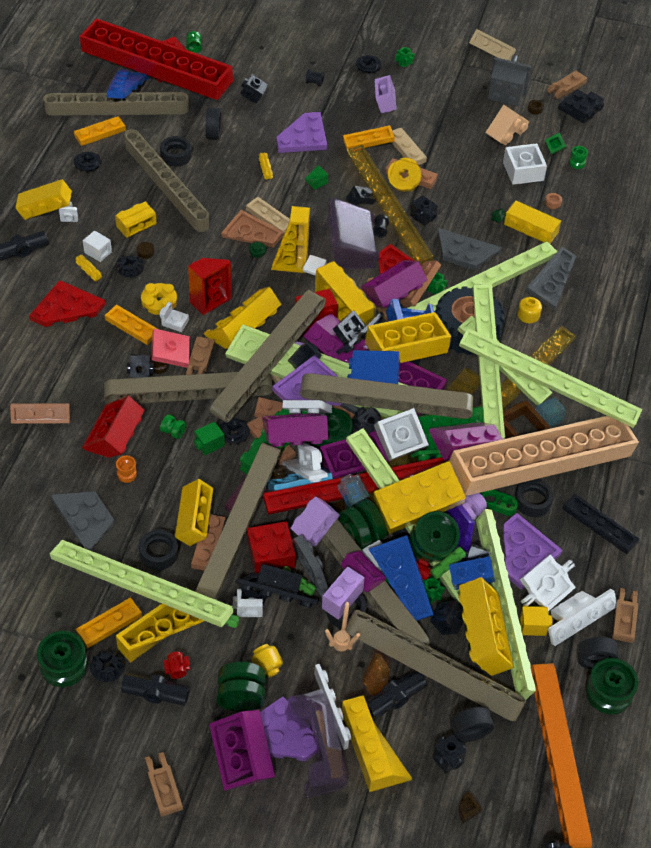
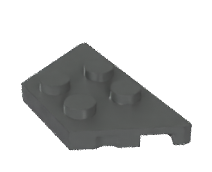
M441 228L438 229L443 261L477 270L482 264L489 262L492 256L501 253L502 247Z
M95 491L51 495L54 505L82 548L92 551L97 542H101L105 534L115 525L113 517Z
M302 535L292 540L295 554L313 585L316 586L320 597L323 598L324 593L328 590V586L321 569L323 568L322 562L318 556L314 557L310 542L308 540L305 541Z

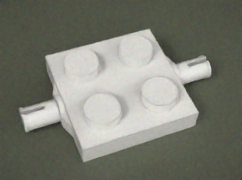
M551 555L545 557L519 579L529 595L521 600L522 604L529 606L535 601L540 607H548V611L576 588L567 574L575 566L574 563L571 564L572 561L568 560L561 566Z

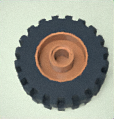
M463 286L461 289L457 287L452 289L451 292L445 293L438 300L435 312L451 335L449 350L453 349L458 354L461 352L465 353V355H471L472 352L459 346L463 335L458 331L459 326L469 317L473 316L475 318L473 290ZM493 295L496 338L499 341L505 312L501 306L502 304L498 299L495 300L496 297Z

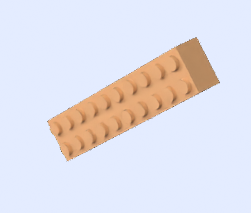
M604 416L454 450L449 461L465 496L630 457L639 441L628 425L609 416Z

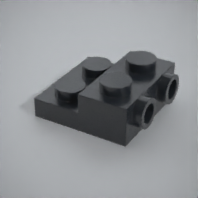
M577 89L559 104L558 109L584 124L603 109L604 98L592 91L589 94H585Z

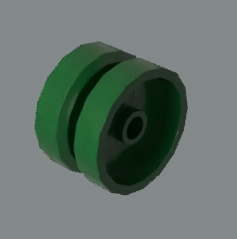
M332 408V413H322L327 416L328 440H323L321 444H311L310 441V446L320 451V446L345 440L353 432L352 419L347 413Z
M364 499L356 503L355 507L349 506L339 512L340 523L361 550L371 545V542L375 543L386 538L387 529L384 519L378 508L369 499Z
M440 511L429 512L423 515L412 528L409 540L413 552L418 558L429 563L439 562L445 559L458 545L460 532L457 523L448 514Z
M57 631L47 635L39 643L37 658L41 675L47 683L63 688L78 683L84 677L88 663L84 643L78 635L69 631Z
M606 658L599 661L593 667L585 689L586 697L591 706L599 712L608 715L619 714L625 711L630 706L638 688L637 673L632 666L620 659Z
M233 662L221 666L218 670L219 687L217 688V703L222 708L236 712L253 711L261 708L265 704V689L263 687L265 686L266 671L262 667L249 662Z

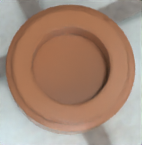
M549 193L546 195L545 205L548 208L557 209L561 206L562 197L559 194Z

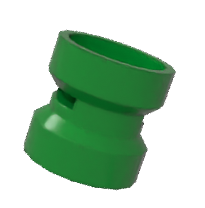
M196 31L189 32L186 35V49L198 53L202 49L201 34Z
M575 146L572 149L569 161L572 168L582 169L585 167L588 150L585 147Z
M168 414L161 422L160 431L165 434L170 433L173 438L178 440L183 436L187 423L182 420H176L174 416Z

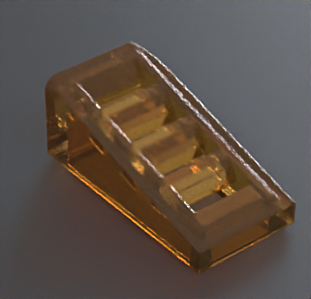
M379 653L374 655L362 680L371 696L380 693L382 688L388 683L390 669Z

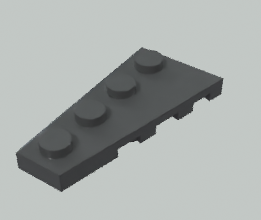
M561 247L527 286L525 292L554 311L576 255Z

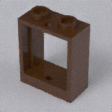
M527 400L503 411L505 439L520 436L508 422L522 415L538 431L552 428Z

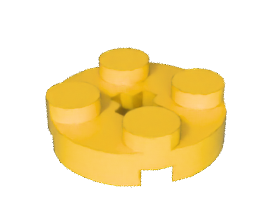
M400 158L401 160L394 161L390 165L388 179L394 189L401 192H411L421 181V169L413 159ZM407 171L409 176L402 178L400 174Z
M149 283L141 294V304L151 314L160 315L161 309L168 302L172 303L173 309L177 305V293L171 284Z

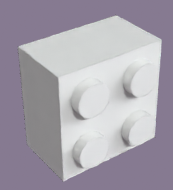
M538 144L505 148L503 164L512 185L544 181L547 165Z
M414 408L378 421L374 425L389 461L429 445Z

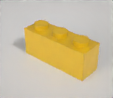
M61 179L19 193L15 209L25 220L69 206L72 190Z
M515 201L506 212L504 225L539 241H547L549 244L559 233L561 220L518 201Z
M200 479L182 488L175 538L188 546L200 542L207 537L213 487Z

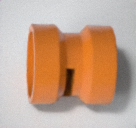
M127 455L118 458L116 461L118 479L124 483L134 481L137 476L135 459Z

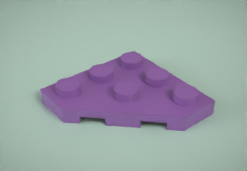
M321 112L304 113L280 133L276 138L278 153L327 150Z
M314 355L272 387V391L282 400H310L300 395L301 381L304 374L338 376ZM323 401V402L328 403V404H330V405H335V406H340V405H342V403H334V402H326V401Z
M518 513L504 523V555L508 578L522 590L525 586L519 579L545 557L551 555L556 560L562 554V549Z
M281 697L260 712L270 757L297 758L299 761H307L323 749L321 741L284 697Z

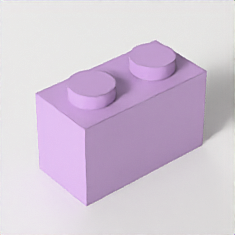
M390 75L375 79V95L380 112L385 113L396 110L395 89Z
M315 496L308 502L303 513L294 520V524L290 529L298 536L302 535L305 541L308 540L312 546L316 547L340 514L325 501Z
M347 567L324 593L322 609L339 620L343 616L345 603L348 602L350 607L363 592L365 577Z

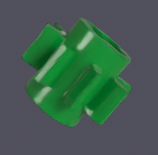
M403 47L397 50L395 61H399L398 64L401 67H408L410 64H413L415 53H411L410 48Z
M438 272L435 274L428 285V292L438 294L444 291L445 287H447V280H444V275Z
M432 576L427 580L423 579L430 603L432 604L436 600L441 601L445 587L440 586L441 580H437Z

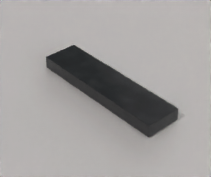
M574 494L563 505L562 509L625 554H628L639 542L640 538L577 494Z

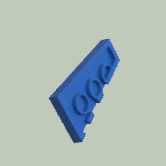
M126 69L117 71L107 90V98L124 99L132 93V90H136L138 85H142L144 81L149 80V75L140 72H129Z
M406 535L369 548L368 550L375 558L400 601L414 619L419 621L433 616L434 612L409 537Z

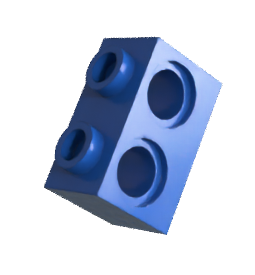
M490 556L449 565L454 590H458L459 585L480 577L487 583L495 582Z

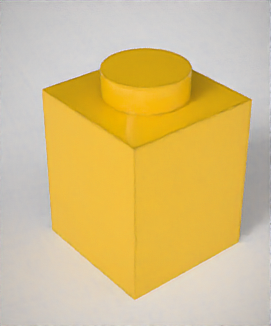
M523 606L520 614L522 635H547L548 628L552 626V615H549L548 607Z

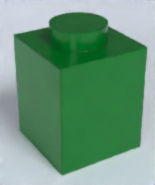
M215 421L194 431L195 439L193 443L196 449L201 450L204 456L225 446L224 433Z

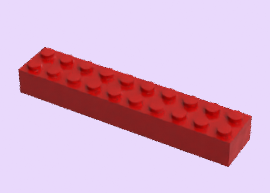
M97 18L79 36L82 52L218 100L233 82V67L231 65Z

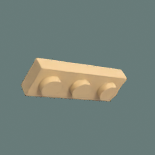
M476 29L469 42L473 46L505 60H511L516 51L515 48Z
M402 128L393 130L395 141L391 143L402 156L413 159L418 165L425 163L427 157Z
M259 197L246 205V210L249 213L283 231V234L285 233L290 221L288 217Z

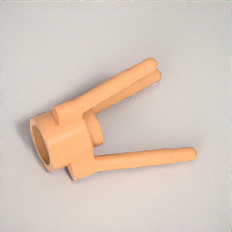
M348 602L345 603L341 630L334 634V638L328 629L325 630L329 646H334L338 651L352 650L353 644L360 636V633H356L350 640V635L345 631L349 612Z

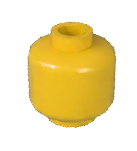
M533 297L523 298L518 306V318L528 324L538 321L542 311L541 302Z
M264 644L253 651L252 663L262 667L266 671L265 675L268 678L280 672L279 668L283 665V660L275 646Z

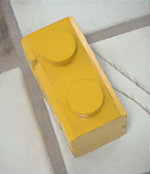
M146 201L136 204L128 210L120 211L115 215L116 226L126 238L157 224L156 213Z

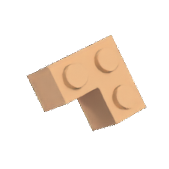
M503 105L485 133L506 146L513 139L515 132L521 135L527 130L530 121Z

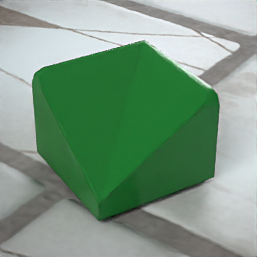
M560 132L545 139L551 154L567 149Z
M317 166L305 178V181L315 190L328 184V173L320 166Z

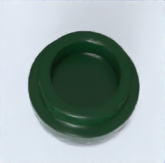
M503 208L493 211L491 213V220L496 222L503 221L506 211Z
M254 242L250 244L249 252L253 257L261 258L266 253V246L261 242Z

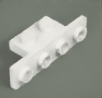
M306 443L298 445L299 459L282 462V465H286L290 471L301 475L303 478L310 480V482L322 481V478L328 477V473L321 470L320 463H322L321 452L319 449Z
M609 589L597 598L581 591L552 609V617L559 622L548 628L551 644L554 646L560 644L615 609L617 602L614 590Z
M316 664L314 674L320 690L301 695L304 709L316 737L336 731L343 749H348L349 740H351L348 727L344 728L342 723L344 720L340 707L337 708L335 705L336 696L334 690L328 687L327 683L329 680L326 671L321 669L320 664Z

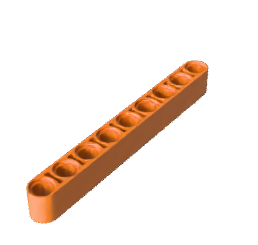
M553 663L531 665V673L536 689L534 695L564 843H568V846H571V848H591V832L555 665Z

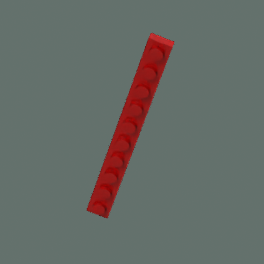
M440 457L391 467L399 481L409 478L411 475L419 474L448 461H444ZM368 472L263 493V499L267 514L269 515L306 507L308 502L315 496L326 503L347 499L345 490L352 484H354L359 496L374 493L379 488ZM353 487L347 490V494L350 497L357 496Z

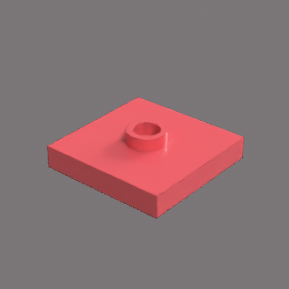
M154 329L152 332L151 360L187 368L189 365L190 336Z

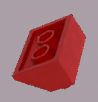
M201 258L188 266L190 304L202 315L207 314L231 299V262L229 260Z
M130 396L106 404L84 442L82 449L108 458L123 454L126 450L127 442L134 435L135 427L142 420L141 416L144 409Z

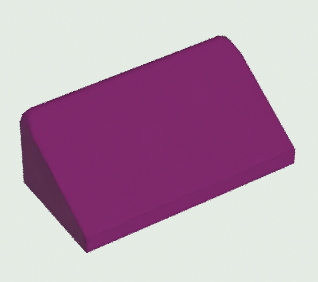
M361 551L347 554L341 563L344 570L349 567L365 577L363 588L365 592L373 590L387 579Z

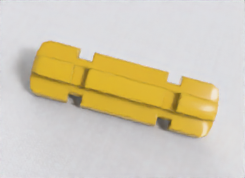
M265 152L260 153L259 161L263 176L266 180L272 179L273 172L268 155Z
M83 255L75 258L76 263L94 281L102 278L101 272L90 261L86 260Z

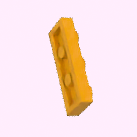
M117 116L74 131V136L79 144L83 146L126 131V126L120 117Z
M389 125L343 135V141L348 152L394 142L395 137Z
M117 304L105 314L106 321L144 344L148 345L152 342V332L154 329H157L156 327Z
M130 597L76 628V633L88 649L141 618L142 612Z

